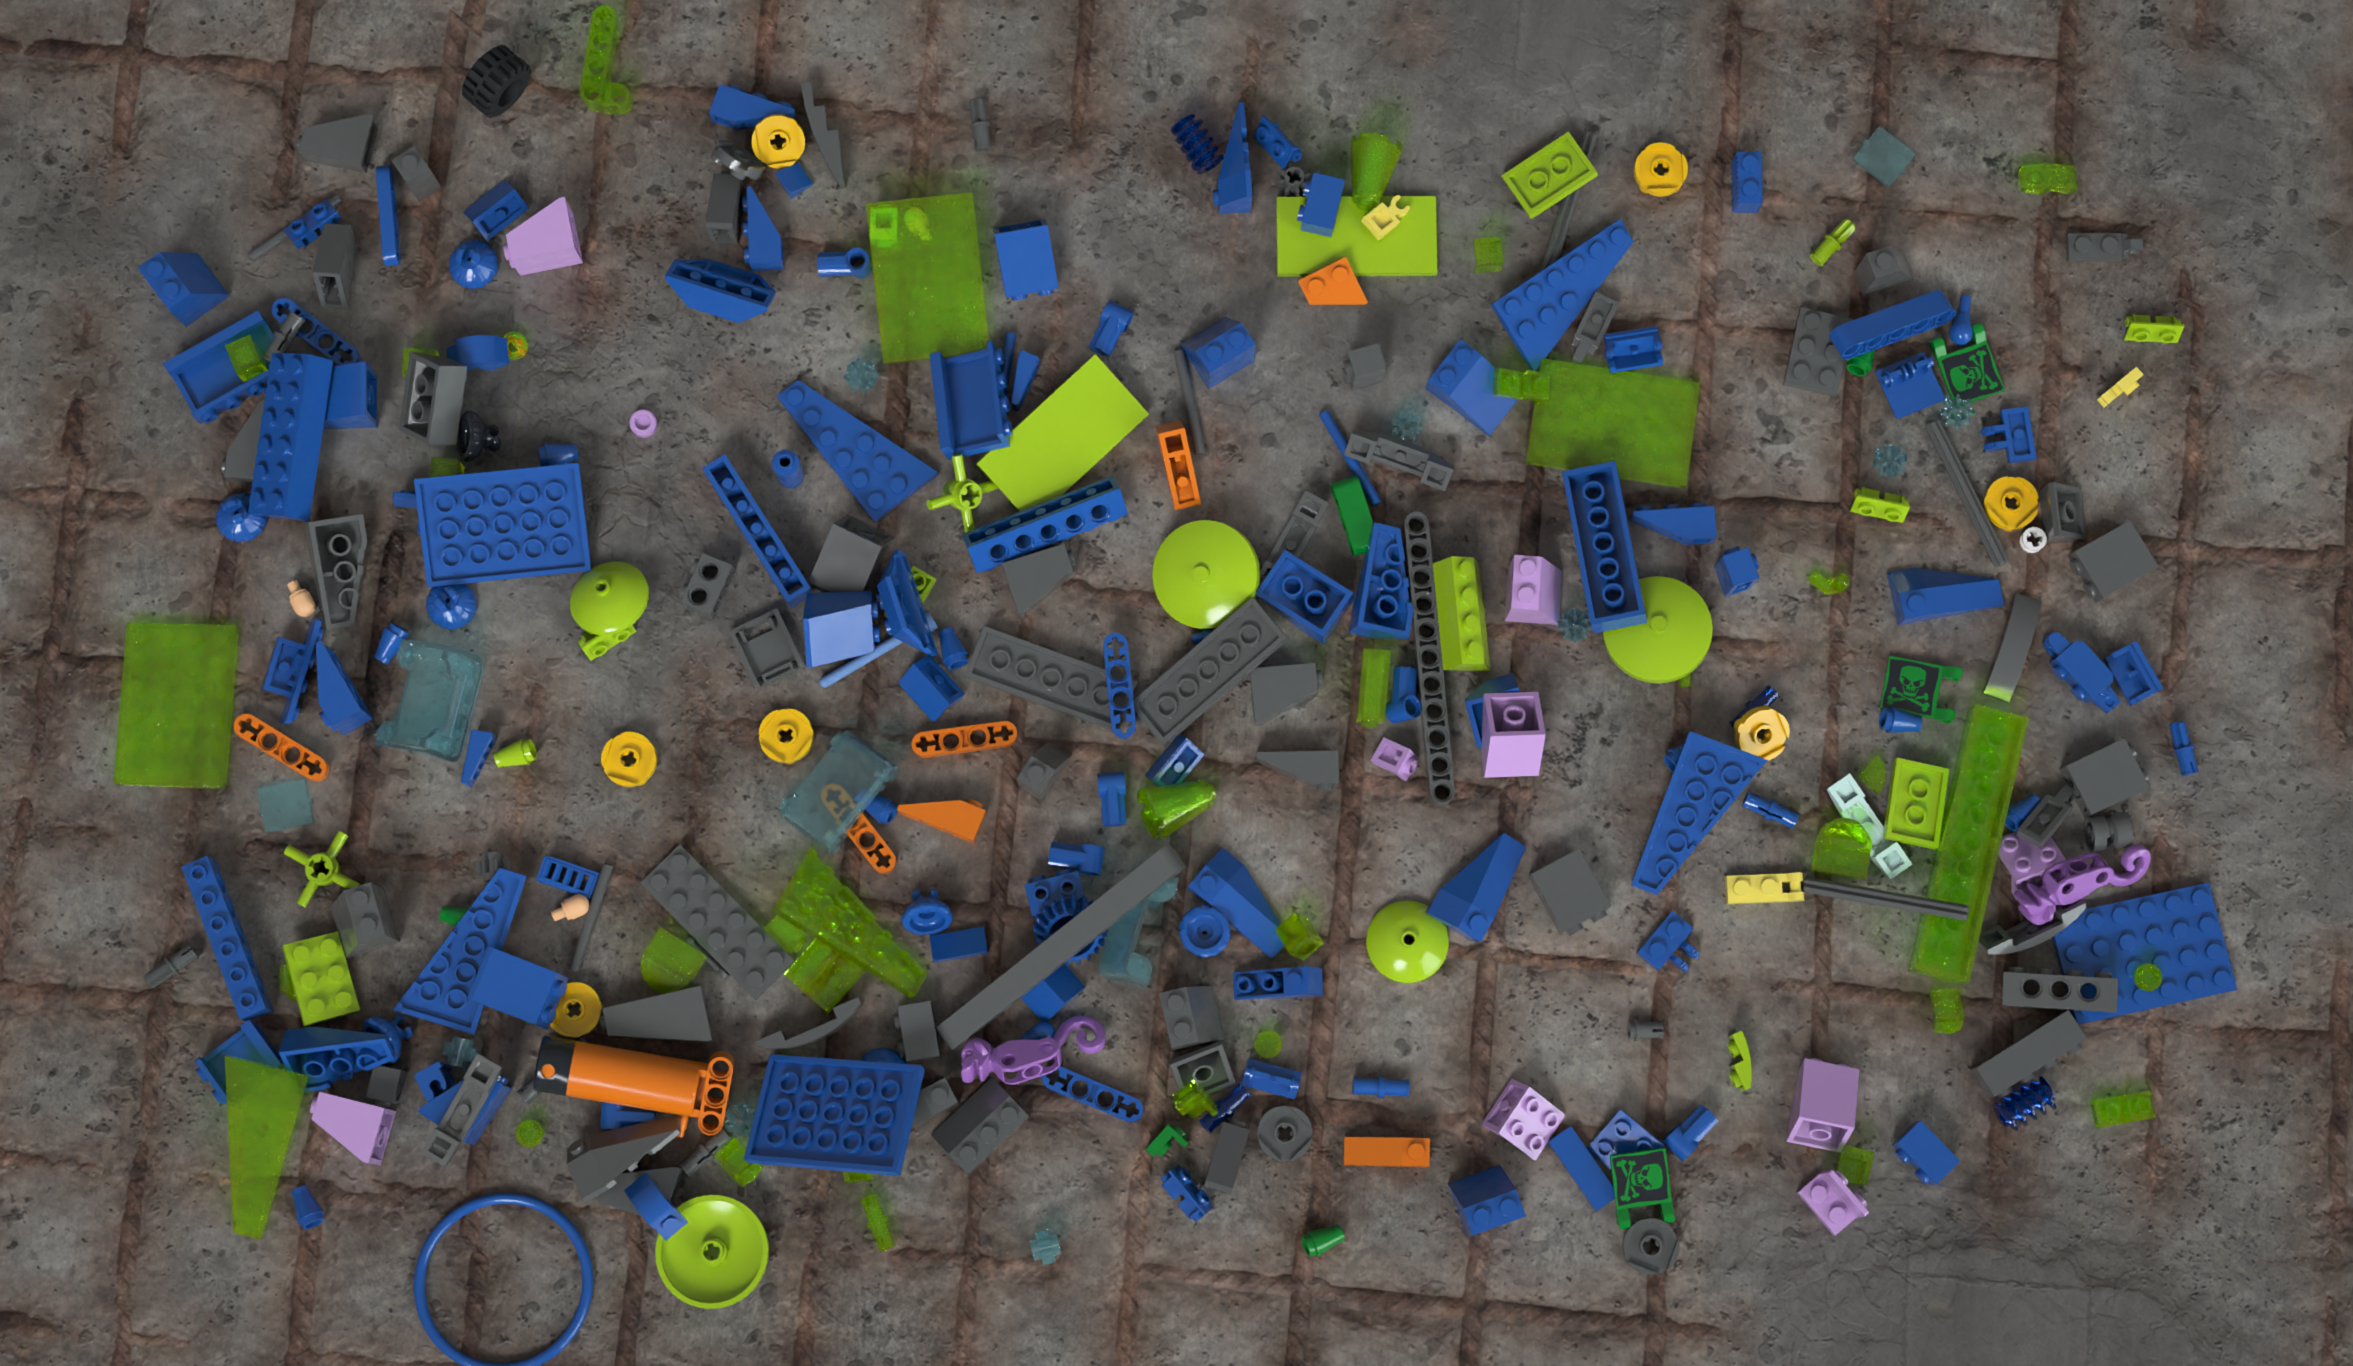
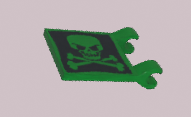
M1981 323L1972 326L1973 336L1971 339L1975 345L1947 354L1942 337L1934 338L1929 342V348L1937 361L1954 409L2005 391Z
M1889 656L1879 709L1892 706L1915 716L1952 723L1955 719L1954 710L1936 708L1941 678L1957 682L1962 677L1963 669Z
M1660 1147L1611 1154L1610 1163L1616 1205V1221L1620 1229H1629L1631 1227L1628 1208L1660 1204V1215L1664 1222H1674L1675 1215L1671 1198L1666 1148Z

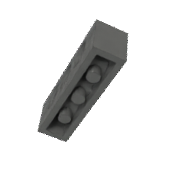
M2009 967V972H2003L2002 1006L2117 1012L2118 979L2112 978V973L2095 972V977H2083V971L2066 970V975H2055V970L2038 969L2037 974L2026 973V968ZM2028 980H2034L2039 985V992L2034 996L2027 995L2023 990V984ZM2055 982L2065 983L2068 988L2067 995L2061 998L2056 997L2052 993V985ZM2089 983L2096 988V996L2093 999L2082 997L2080 988L2083 984Z

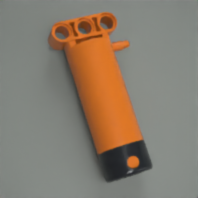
M544 1036L538 1053L533 1089L539 1092L676 1114L681 1120V1133L676 1136L680 1138L684 1137L688 1118H698L700 1131L706 1135H715L723 1127L734 1059L729 1052L717 1051L712 1054L709 1063ZM723 1060L728 1064L729 1068L725 1071H718L714 1068L713 1064L716 1061ZM717 1087L723 1091L724 1095L720 1098H713L709 1095L708 1091L711 1088ZM712 1114L718 1118L719 1122L709 1125L703 1118L706 1115Z

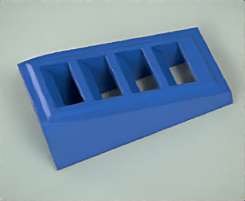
M1020 350L1018 354L1011 397L1012 408L1017 412L1020 410L1040 368L1039 357Z
M472 730L470 732L461 778L464 786L473 787L496 741L497 736L494 733Z
M545 855L536 881L575 895H583L591 900L600 873ZM554 864L556 868L552 879H548L550 868ZM566 868L567 871L563 882L559 883L558 880L562 869ZM573 872H578L574 886H569ZM584 875H588L589 878L584 891L579 890Z

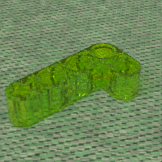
M608 5L598 6L592 14L580 84V96L586 108L591 111L625 115L632 110L633 99L625 85L611 82L620 22L614 9ZM602 22H606V24H605L606 31H605V29H604V26H603ZM599 43H608L604 49H596ZM596 67L604 68L600 74H592ZM592 92L600 93L594 100L587 99L588 95ZM619 95L626 96L625 100L621 103L613 102Z

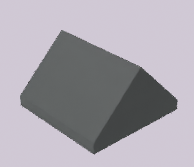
M2056 482L2048 483L2039 491L2043 531L2047 537L2046 544L2087 541L2081 488Z
M1221 1041L1169 1061L1170 1069L1184 1104L1236 1084Z

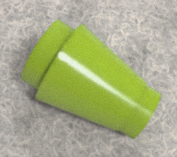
M522 738L494 752V760L498 768L530 765L532 761L537 759V751L531 739L525 740Z

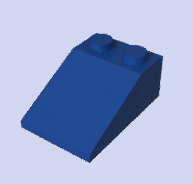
M1461 339L1428 379L1425 388L1488 436L1493 433L1522 396L1491 363Z
M1286 550L1281 554L1255 593L1264 603L1323 645L1354 601L1352 591Z
M321 640L316 642L318 702L323 710L319 714L327 727L330 726L334 732L338 730L343 735H346L372 720L373 717L334 650Z

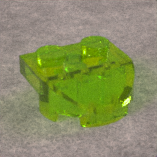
M1837 818L1822 827L1815 840L1810 871L1866 880L1872 840L1867 831L1862 827V824L1850 818Z
M660 927L642 955L641 972L646 983L655 992L660 994L688 989L693 984V979L708 957Z

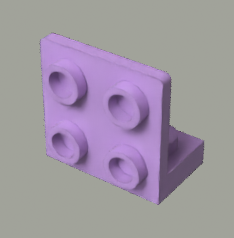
M2017 831L1992 841V846L2011 874V892L2013 896L2014 892L2018 889L2027 891L2028 883L2042 887V878L2045 871L2053 864L2066 860L2052 837L2048 839L2042 848L2018 837ZM2059 869L2051 873L2053 878L2057 876Z
M1511 1079L1481 1125L1505 1138L1529 1158L1536 1160L1565 1117V1114L1531 1087Z
M1832 1169L1817 1174L1797 1194L1831 1234L1836 1236L1855 1218L1865 1217L1869 1212L1865 1208L1867 1203L1863 1197L1857 1192L1853 1194L1846 1186L1849 1182L1845 1176L1838 1170L1834 1172Z

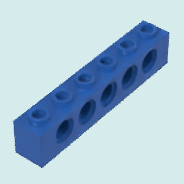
M724 454L704 466L702 470L789 607L792 609L805 601L807 593H813L811 587L727 456Z
M1112 475L964 533L962 537L978 574L983 571L992 570L995 566L1020 558L1028 553L1040 551L1056 542L1066 541L1070 537L1084 531H1091L1095 527L1107 522L1116 521L1122 516L1128 515V511L1121 490Z
M205 856L181 866L239 1019L243 1021L255 1020L274 1012L217 861L209 856Z

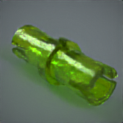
M874 1193L868 1195L867 1198H861L860 1201L869 1221L867 1227L873 1232L878 1251L883 1252L889 1250L888 1248L895 1247L896 1244L893 1241L887 1224L889 1222L888 1216H884L877 1197L878 1195Z

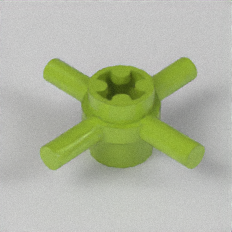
M954 454L952 455L956 479L946 482L941 496L928 499L927 507L929 510H933L950 504L954 508L961 510L964 531L967 533L975 529L972 509L980 504L982 494L997 490L998 488L991 480L976 484L973 480L966 478L963 455Z
M338 831L326 853H316L312 856L291 845L286 847L284 854L304 865L305 874L309 879L296 902L297 904L306 908L319 886H327L335 882L345 889H350L361 885L340 873V866L336 859L348 835ZM325 861V868L329 869V872L316 875V870L321 866L320 863Z

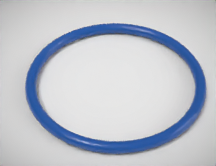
M495 1193L480 1196L465 1202L447 1214L426 1239L419 1254L414 1274V1299L422 1326L440 1351L462 1366H540L559 1354L578 1333L588 1313L593 1292V1269L590 1254L574 1224L549 1203L536 1197L518 1193ZM497 1204L522 1205L550 1217L565 1231L572 1241L579 1257L582 1272V1290L578 1308L564 1333L551 1346L537 1355L509 1363H492L478 1360L452 1346L435 1326L428 1310L425 1295V1276L428 1262L442 1235L456 1221L470 1212Z

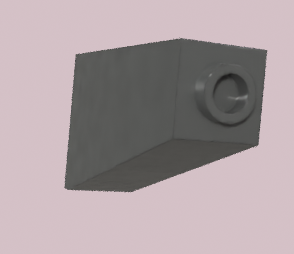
M702 986L602 1008L604 1014L600 1016L602 1031L607 1032L608 1036L613 1038L697 1043L715 1042L705 990Z

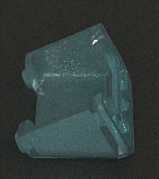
M402 639L397 658L400 666L408 670L407 679L396 721H385L380 725L377 730L375 745L437 760L455 762L461 757L483 674V662L478 656L454 646Z
M848 730L844 733L839 731L830 742L832 747L794 795L792 797L788 795L779 805L781 810L780 818L830 857H833L840 848L838 845L842 840L840 836L844 839L846 838L847 832L879 791L884 790L885 785L883 782H893L900 773L896 764Z
M1173 877L1108 929L1098 963L1099 973L1103 978L1148 992L1152 979V965L1147 957L1134 953L1147 907L1150 906L1158 909L1161 902H1167L1170 899L1175 900L1179 887L1178 878Z

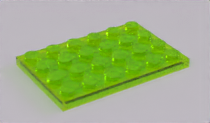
M973 192L866 203L883 364L928 360L931 353L939 351L944 358L987 349L986 342L989 341Z
M1543 358L1539 366L1525 464L1572 470L1616 461L1619 478L1685 488L1687 485L1700 383L1628 371L1610 373L1608 368Z
M127 622L114 772L115 785L226 789L239 627L236 625Z

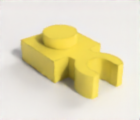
M1400 195L1393 197L1388 207L1382 202L1361 220L1378 241L1397 227L1400 223L1398 218L1404 217L1410 209L1409 205L1404 209L1397 208L1396 204L1401 198Z
M2135 367L2100 396L2097 401L2105 408L2123 392L2128 396L2140 386L2137 381L2144 374Z

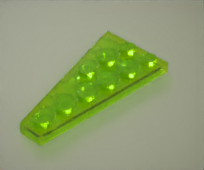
M811 847L776 902L772 912L913 999L928 974L906 950H901L891 939L893 936L887 929L883 930L875 922L876 917L848 886H843L833 875L835 872L829 865L825 866L816 857L818 853Z
M225 1055L233 1233L261 1240L309 1076Z

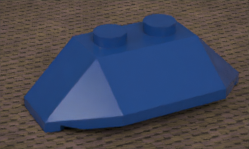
M674 259L665 275V280L689 308L736 323H741L767 312L776 295V291L770 288L768 283L758 274L710 259H689L685 261Z
M898 549L893 552L877 584L879 594H876L879 607L885 610L887 619L884 620L888 634L893 635L894 638L928 655H939L906 552Z

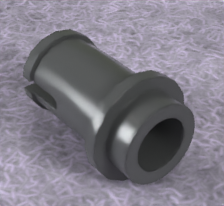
M1634 1019L1633 1022H1628L1627 1025L1628 1038L1634 1039V1041H1638L1639 1038L1662 1039L1664 1032L1653 1029H1664L1663 1022H1638L1637 1019Z

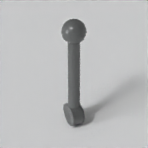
M688 936L685 938V945L692 947L723 979L729 976L695 943L694 937Z

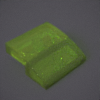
M820 933L784 975L829 1013L865 971Z

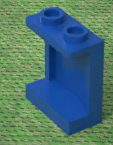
M247 1020L240 1026L241 1030L208 1055L194 1060L198 1065L196 1072L204 1082L209 1081L214 1088L212 1094L220 1104L236 1105L285 1068L280 1054L257 1022L253 1020Z

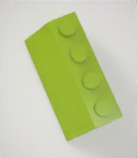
M1451 556L1433 563L1443 670L1490 671L1480 564L1474 557Z

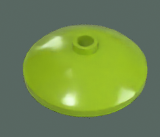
M606 562L593 567L591 571H587L578 580L572 590L570 611L573 619L583 630L595 635H612L629 628L641 617L648 604L649 586L647 580L639 569L625 562Z
M1405 900L1394 902L1381 909L1371 921L1366 936L1367 953L1374 967L1383 976L1400 983H1416L1432 976L1443 964L1449 947L1448 932L1443 923L1425 913L1429 906L1417 901ZM1411 935L1414 938L1413 944L1407 945L1404 942V936Z

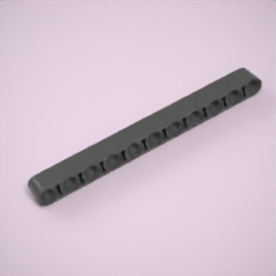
M1415 511L1407 515L1404 521L1403 539L1406 571L1409 581V598L1413 606L1412 633L1417 669L1418 695L1422 708L1420 716L1427 789L1430 802L1437 807H1444L1454 797L1455 785L1430 529L1426 515ZM1411 521H1418L1422 524L1423 529L1415 532L1409 528L1408 524ZM1420 547L1425 551V556L1416 558L1412 555L1411 549ZM1418 573L1424 574L1428 582L1423 585L1417 584L1414 581V575ZM1426 600L1431 608L1428 611H1421L1417 608L1416 602ZM1423 626L1431 628L1433 636L1430 638L1422 637L1419 634V628ZM1431 653L1434 655L1436 662L1427 665L1422 661L1421 655ZM1429 679L1434 680L1438 684V689L1433 692L1428 691L1424 687V682ZM1430 706L1439 708L1441 716L1439 718L1429 717L1426 711L1427 708ZM1438 733L1443 737L1444 741L1441 745H1434L1430 742L1429 735ZM1434 760L1443 761L1446 765V770L1441 773L1434 771L1432 762ZM1437 787L1446 788L1449 797L1444 800L1437 798L1434 789Z
M1167 844L936 1027V1030L952 1051L957 1049L1186 866L1171 846Z

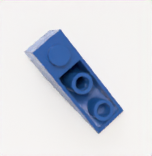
M729 84L728 87L719 85L709 111L712 122L735 130L754 128L764 117L772 114H784L797 120V115L792 105L783 101H778V103L769 101L766 96L759 93H753V95L745 93L740 87Z
M747 186V195L742 196L743 211L748 213V221H743L744 237H748L749 247H744L745 263L750 264L752 271L784 270V249L781 236L751 186Z
M1694 503L1689 508H1680L1677 504L1663 506V509L1653 510L1651 506H1642L1636 508V511H1633L1630 515L1631 522L1685 545L1711 544L1717 538L1714 506H1706V503Z
M1303 966L1233 972L1234 1000L1323 996L1322 968Z

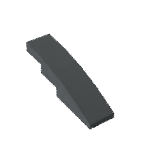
M811 81L801 82L805 110L816 145L840 189H844L846 184L838 129L829 130L825 105L815 106L814 90Z

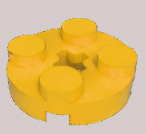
M772 114L764 117L756 124L752 134V149L755 156L772 168L781 169L793 165L800 158L805 148V135L802 127L793 117L784 114ZM776 134H780L781 138L786 139V142L782 143V148H777L776 144H771L770 140L775 139Z
M1668 143L1650 144L1638 155L1634 164V177L1639 185V189L1643 193H1649L1658 197L1668 196L1679 191L1688 173V164L1685 156ZM1658 164H1662L1663 168L1667 169L1668 172L1661 176L1654 169L1657 168Z
M2001 477L1986 490L1982 507L1991 523L2004 531L2010 532L2027 526L2038 513V493L2034 486L2024 478ZM2014 497L2017 500L2015 503L2017 509H2008L2005 498L2012 499Z
M1764 705L1749 710L1734 724L1737 748L1768 761L1777 757L1783 751L1786 737L1789 738L1790 729L1787 720L1782 714L1769 706ZM1761 729H1767V732L1764 733L1765 738L1761 740L1757 737V733Z
M787 708L772 711L760 724L759 741L761 748L770 759L776 762L792 764L801 760L808 754L813 745L814 732L811 723L798 710ZM789 729L792 730L791 736L793 739L790 742H781L780 731L787 732Z
M624 732L615 738H611L605 744L601 754V763L607 776L612 782L623 787L644 785L654 774L657 766L655 747L645 736L636 732ZM632 752L634 753V758L637 759L636 763L626 767V762L622 758Z
M568 983L566 992L560 998L556 1008L555 1019L550 1026L557 1033L566 1037L581 1038L590 1034L598 1026L600 1016H602V1008L604 1007L600 996L593 988L584 983ZM579 1003L581 1005L579 1008L581 1011L580 1015H574L571 1018L568 1015L570 1013L568 1006Z

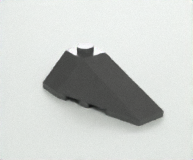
M363 514L303 521L325 629L353 626L359 596L360 578L363 571L364 553L367 546Z
M672 1115L609 1130L573 1142L567 1148V1166L582 1200L586 1203L609 1190L616 1184L614 1179L626 1169L632 1172L638 1167L636 1164L645 1154H655L681 1133V1120L679 1116Z

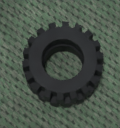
M499 45L482 55L472 66L464 80L461 94L486 117H497L507 111L523 94L531 77V67L507 46Z

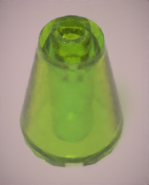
M1367 132L1360 133L1359 138H1356L1355 135L1352 136V201L1361 210L1370 211L1373 207L1379 205L1403 154L1404 146L1401 142L1396 140L1395 145L1389 142V136Z
M1205 780L1147 787L1137 792L1138 804L1143 803L1144 811L1141 812L1144 824L1153 838L1157 837V841L1165 839L1212 807L1214 799L1217 797L1211 783L1207 784Z

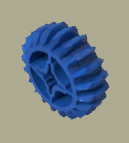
M1072 893L1070 899H1066L1061 894L1060 901L1058 902L1051 898L1050 907L1042 905V913H1036V923L1033 925L1035 932L1033 936L1037 947L1091 905L1094 900L1088 902L1087 897L1084 895L1077 900L1074 893ZM1108 930L1065 964L1069 966L1070 962L1075 960L1079 965L1082 958L1090 961V953L1098 954V946H1104V937H1107Z

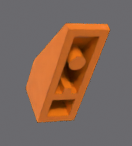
M1179 420L1155 426L1174 509L1179 510L1200 505L1201 500L1183 423Z
M968 799L967 802L954 800L899 805L897 808L898 813L973 844L977 840L987 815L986 810L982 809L983 804L972 799Z
M1344 1137V1165L1429 1167L1430 1138Z

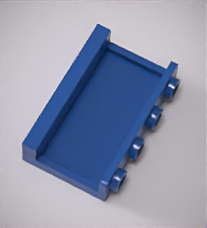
M259 311L250 314L163 363L189 405L192 416L200 424L210 423L219 417L218 414L223 411L235 409L246 398L258 396L266 391L270 362L264 359L262 355H264L275 336L265 317Z
M993 341L986 342L987 349L945 359L940 351L930 354L940 449L948 460H952V455L962 454L965 457L1010 447L1009 436L1013 435L1010 420H1007L1006 412L1010 411L1008 398L1004 396L1003 388H1007V382L1000 366L1004 364L1002 350L1000 348L997 349Z

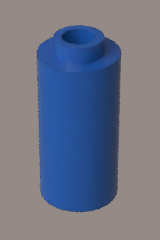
M780 450L773 456L772 467L779 483L790 489L798 487L804 480V471L797 455L791 450Z

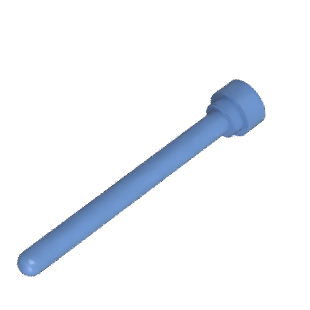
M926 610L925 614L931 632H933L938 627L928 610ZM893 636L875 646L873 653L858 656L822 677L819 681L820 686L826 688L903 642Z

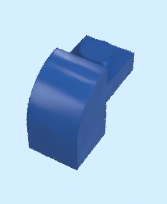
M491 335L462 337L456 339L455 345L447 348V358L466 365L467 371L474 368L493 371L509 364L507 338Z
M646 1172L624 1190L641 1216L666 1241L688 1223L681 1212L669 1201L659 1185Z

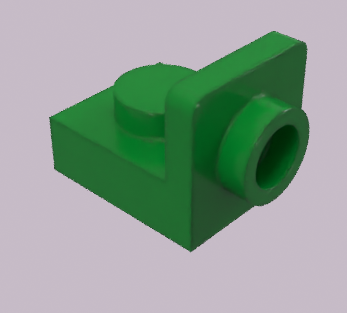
M1167 1125L1145 1151L1152 1157L1156 1154L1162 1157L1172 1146L1169 1142L1171 1138L1175 1139L1185 1148L1189 1144L1185 1141L1188 1135L1177 1125L1173 1128Z

